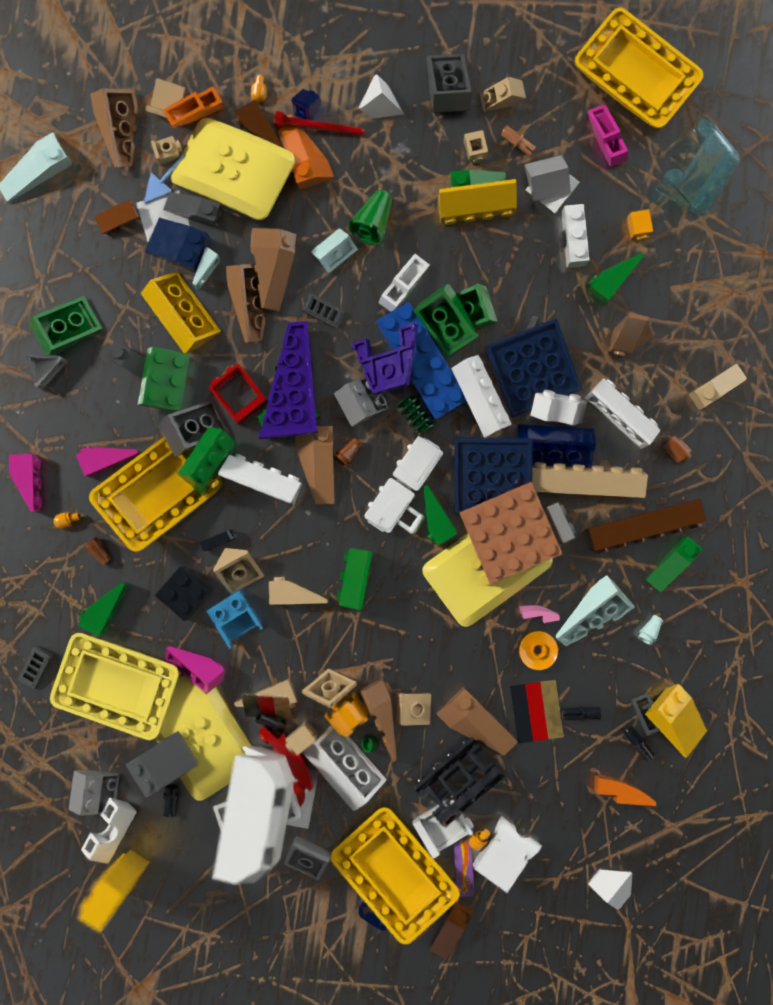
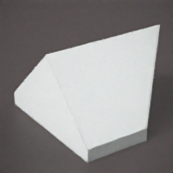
M375 74L359 109L370 119L403 115L404 113L389 86Z
M599 869L588 885L609 905L619 910L631 896L632 872Z

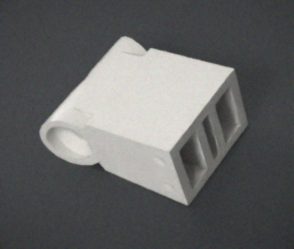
M501 816L497 822L494 834L490 837L472 865L476 871L508 893L528 860L538 853L542 845L528 835L518 834L515 825Z

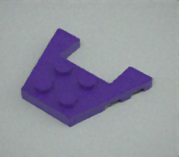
M411 323L399 327L401 347L375 356L371 355L370 340L363 339L352 343L353 350L357 352V359L364 368V375L373 394L378 395L409 385L418 324Z

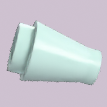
M653 615L639 631L638 638L644 643L652 645L657 640L663 620Z

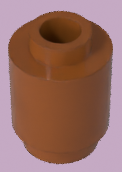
M675 435L663 445L666 448L665 451L677 463L682 462L684 464L692 456L690 454L692 450Z

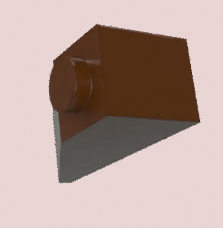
M256 100L236 110L238 118L235 120L240 129L244 128L247 133L284 148Z
M459 898L447 910L429 951L445 959L448 958L474 912L472 904Z

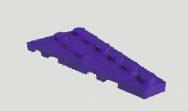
M307 321L291 322L287 325L283 348L279 356L278 367L271 387L259 439L318 434Z

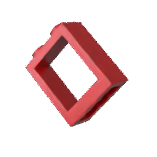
M238 363L236 366L234 364L229 366L223 376L214 378L210 382L209 389L235 422L240 425L267 404L268 400ZM238 374H241L258 397L235 413L218 390Z

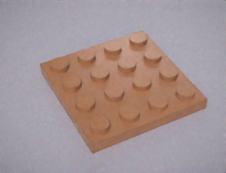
M532 482L459 513L490 584L563 554Z

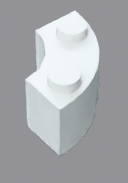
M544 390L543 393L535 394L531 416L544 421H556L570 425L581 424L587 401L581 400L579 395L570 394V396L555 394V392L550 390Z

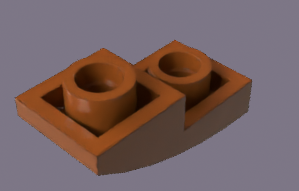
M127 200L94 217L102 234H107L119 226H125L139 218V215L132 200Z

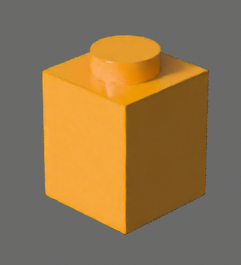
M650 210L630 212L627 217L630 240H647L653 232Z

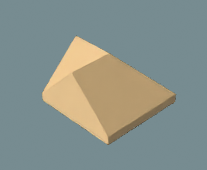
M225 548L213 569L231 595L264 577V574L247 550Z
M327 669L303 689L302 694L331 708L352 690L357 683Z

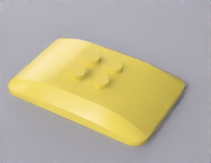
M203 118L198 122L182 152L185 155L172 172L171 180L175 185L197 195L220 203L255 220H263L269 215L293 169L295 157L290 151L250 133L210 118Z
M467 533L423 566V575L461 626L468 627L549 569L553 560L549 559L490 584Z
M76 633L69 640L50 695V702L54 707L146 740H152L160 733L179 677V670L173 664L84 633Z
M182 676L177 680L160 733L155 739L159 743L177 731L180 732L199 765L180 776V779L191 796L198 801H202L230 784L235 756L245 755V751L242 750L243 746L253 745L217 687L208 694H205L186 676Z

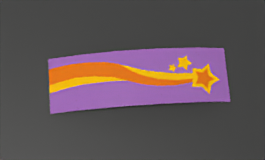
M469 840L456 841L453 843L456 886L459 889V897L475 896L472 853Z

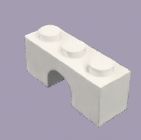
M584 204L566 205L561 215L563 231H566L567 237L565 249L567 268L583 267L589 262Z
M109 798L100 814L109 824L108 827L101 833H90L81 849L89 860L106 864L110 862L137 812L128 802Z

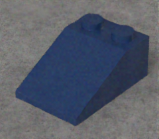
M159 217L144 252L196 274L206 247H209L211 238L208 233Z

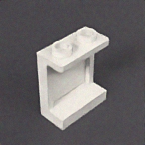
M450 797L443 803L448 808L455 800L453 797ZM437 805L415 818L413 825L434 859L440 855L439 852L468 834L470 836L473 835L472 828L474 825L469 817L465 818L461 814L445 828L439 824L436 817L432 814L439 807Z

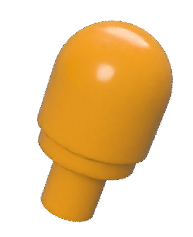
M263 75L256 76V83H253L251 89V98L256 100L257 103L263 102L266 98L267 88L263 84Z
M64 512L56 515L53 523L57 528L64 529L74 525V521L81 520L79 512L74 514Z
M484 829L483 831L475 832L469 839L470 847L473 850L482 849L488 842L490 831Z

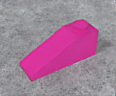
M88 446L81 449V453L77 454L76 457L84 476L90 478L136 458L141 454V451L135 449L92 448Z
M171 646L166 648V660L176 666L184 676L205 694H208L223 681V667L211 658Z

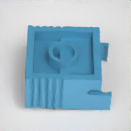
M243 590L237 591L206 611L211 620H213L212 622L215 623L214 625L217 626V630L229 649L233 648L231 645L233 640L256 626H259L260 630L264 628L261 624V619L251 606V603H249V600H247V597H245V594H243Z

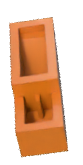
M212 86L199 94L194 92L163 109V112L171 126L177 127L214 114L223 109L224 106L218 93Z
M595 775L594 791L597 794L613 795V800L617 804L656 806V801L635 786L619 779Z

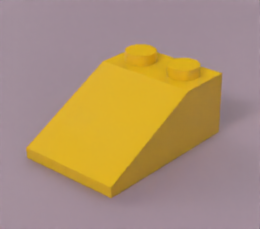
M680 684L666 688L645 713L685 758L689 756L707 732L692 697Z

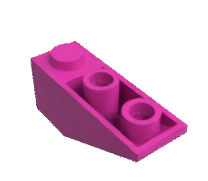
M9 455V474L29 510L31 512H39L42 500L39 496L41 479L38 477V470L41 468V461L38 455Z

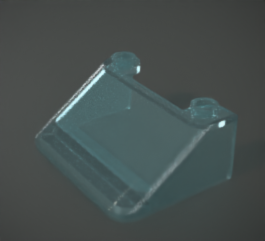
M702 115L693 131L706 139L686 171L683 173L679 169L668 170L656 187V190L697 215H703L710 209L740 161L739 153L710 119Z

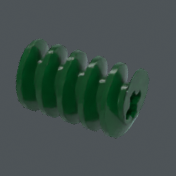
M413 394L400 401L396 407L397 409L403 408L400 412L401 415L408 414L405 417V421L412 420L409 427H416L413 433H420L419 436L433 428L436 422L429 423L432 416L425 417L428 410H421L424 404H417L416 402L419 397L413 398Z

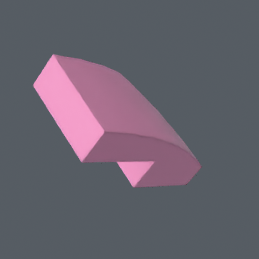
M519 606L523 619L541 616L543 623L560 620L558 613L542 606Z

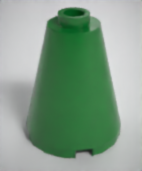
M386 190L375 191L348 224L349 231L352 235L355 233L359 235V240L371 245H378L379 242L382 243L392 203L389 192Z

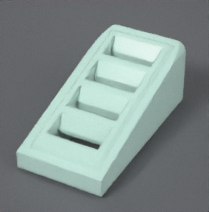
M208 247L204 250L192 282L198 290L201 289L221 261L218 254Z

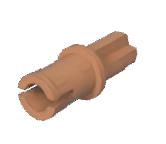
M509 126L502 130L501 136L511 142L514 148H519L528 157L532 155V152L527 147L534 151L536 146L526 140L523 134H518Z

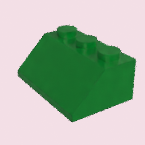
M208 427L177 474L198 493L205 496L217 478L226 459L235 451V441L223 429Z
M350 548L349 552L345 551L343 563H347L346 570L341 572L340 582H343L342 590L338 589L336 599L340 601V606L362 610L373 552Z

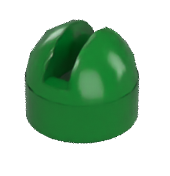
M368 736L363 738L362 748L365 752L377 750L379 742L375 737Z

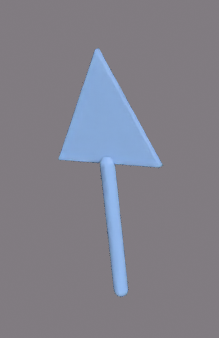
M185 154L178 158L161 180L150 173L144 203L172 192L163 182L174 171Z

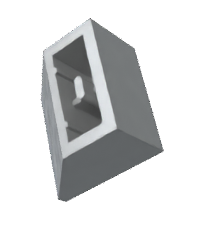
M366 377L347 383L334 393L351 427L364 423L389 409L382 393L378 395L372 393Z
M557 502L543 508L558 544L575 538V529L571 522H567L565 518L567 512L563 505H559Z
M95 770L74 771L69 810L80 816L101 814L109 798L117 799L120 774Z

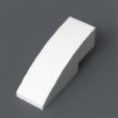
M414 254L381 295L378 303L390 312L399 308L430 264Z

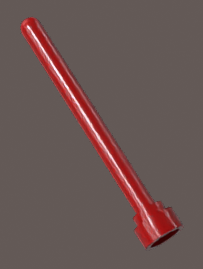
M276 111L274 127L282 128V126L287 124L360 136L365 133V130L359 127L287 117V114H283L284 112Z

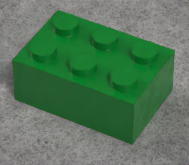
M154 346L148 348L138 405L170 412L181 410L190 355Z

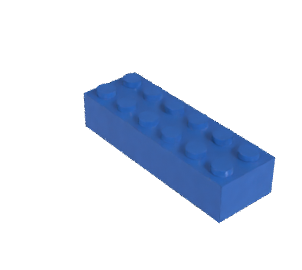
M407 302L378 319L376 326L390 349L394 350L401 347L399 327L411 323L418 324L410 382L432 416V419L436 422L466 404L467 400L423 323L413 311L414 308L410 302Z

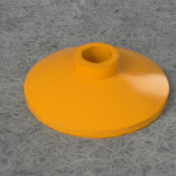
M535 631L527 634L522 639L519 654L523 663L529 668L544 670L555 662L558 655V647L551 635L542 631ZM537 646L541 648V652L538 654L534 652Z

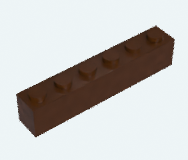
M696 499L586 529L591 550H597L599 554L609 551L608 547L616 545V549L628 546L627 542L634 541L635 544L645 542V537L653 536V539L665 536L664 532L671 531L672 534L682 532L683 527L690 526V529L701 527V522H705L707 519L701 499Z

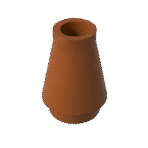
M353 438L336 451L334 458L343 466L350 464L358 449L362 446L361 443Z
M95 537L84 545L87 549L86 552L100 562L102 566L112 559L101 539L99 540Z

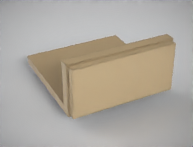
M156 78L151 105L146 106V111L166 117L163 109L183 99L185 87Z
M395 693L394 723L399 725H430L431 693Z

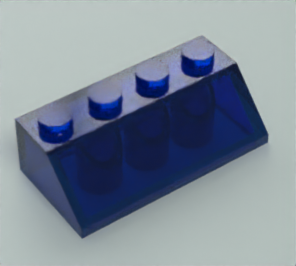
M517 424L516 438H533V465L536 462L546 463V466H554V464L560 463L565 464V467H573V465L578 464L584 465L585 468H591L596 447L594 428Z

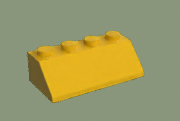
M516 179L439 189L438 209L440 223L452 225L456 221L473 222L478 218L489 220L494 218V216H512L517 209Z
M178 271L150 280L141 292L143 298L183 353L187 354L199 349L221 332Z

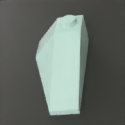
M53 132L37 141L1 181L0 191L8 203L73 165Z
M606 575L589 590L555 637L565 646H568L587 636L588 631L594 628L599 630L604 627V623L610 620L614 622L619 620L635 606Z

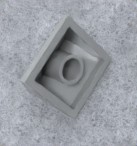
M562 155L524 165L533 202L571 192L569 167Z
M296 836L284 861V865L319 881L329 863L331 852Z

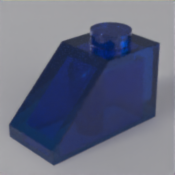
M302 89L291 100L294 116L300 119L313 120L321 106L320 97L313 90L307 91Z

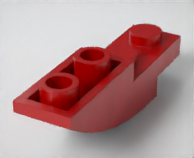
M263 726L258 732L261 734L259 736L260 739L266 744L270 743L274 747L275 752L286 756L291 773L298 780L296 783L303 790L307 789L310 792L314 784L309 766L302 752L297 756L295 752L291 753L285 745L287 743L285 739L288 734L285 731L279 737L269 727Z

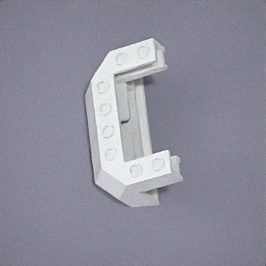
M243 746L242 750L245 751V755L235 756L214 868V879L233 884L256 882L280 861L294 778L286 756L262 746Z

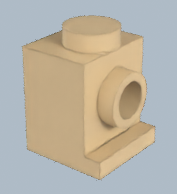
M483 130L464 134L463 142L468 161L473 160V163L484 161V158L487 157L488 149Z
M173 136L158 141H151L160 166L176 161L180 157L179 152L182 151L179 140L175 141Z

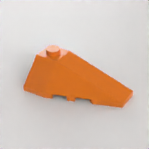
M287 124L282 126V128L276 127L284 149L293 153L295 157V165L291 171L299 191L334 178L327 158L302 127Z

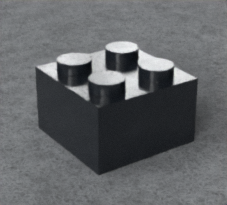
M180 566L155 596L178 617L186 621L213 591L185 566Z

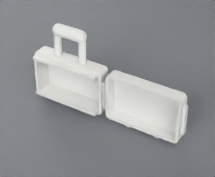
M418 436L413 444L407 446L408 452L402 460L397 461L398 466L393 472V476L397 478L396 481L390 478L384 486L379 487L380 493L374 502L368 503L369 509L364 516L368 523L382 532L390 533L394 526L398 524L410 534H415L425 520L423 514L409 506L415 497L412 489L414 491L420 490L443 456V451L440 450V447L425 437ZM405 510L417 516L411 527L399 520Z

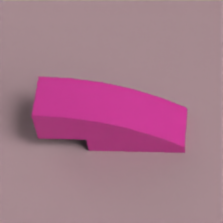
M606 105L588 110L587 114L609 166L612 167L627 161L629 150L621 138V131Z

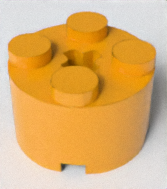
M352 691V696L349 694L343 696L331 707L333 711L330 714L327 711L324 716L339 735L348 737L354 731L353 728L358 724L362 725L369 719L367 715L369 709L355 691Z

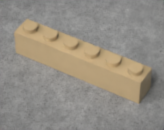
M536 462L533 465L532 485L535 492L645 498L648 475L641 468H631V470H623L622 467L604 469L603 466L585 468L584 465L578 464L573 465V467H565V464L556 463L554 466H546V463Z

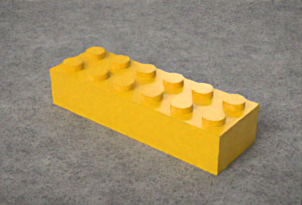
M131 849L127 854L123 853L106 873L102 875L100 880L98 879L91 890L92 893L79 908L82 912L78 918L100 932L129 896L150 861Z

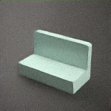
M338 229L314 248L311 253L320 261L324 269L330 273L358 249L350 236L343 230Z

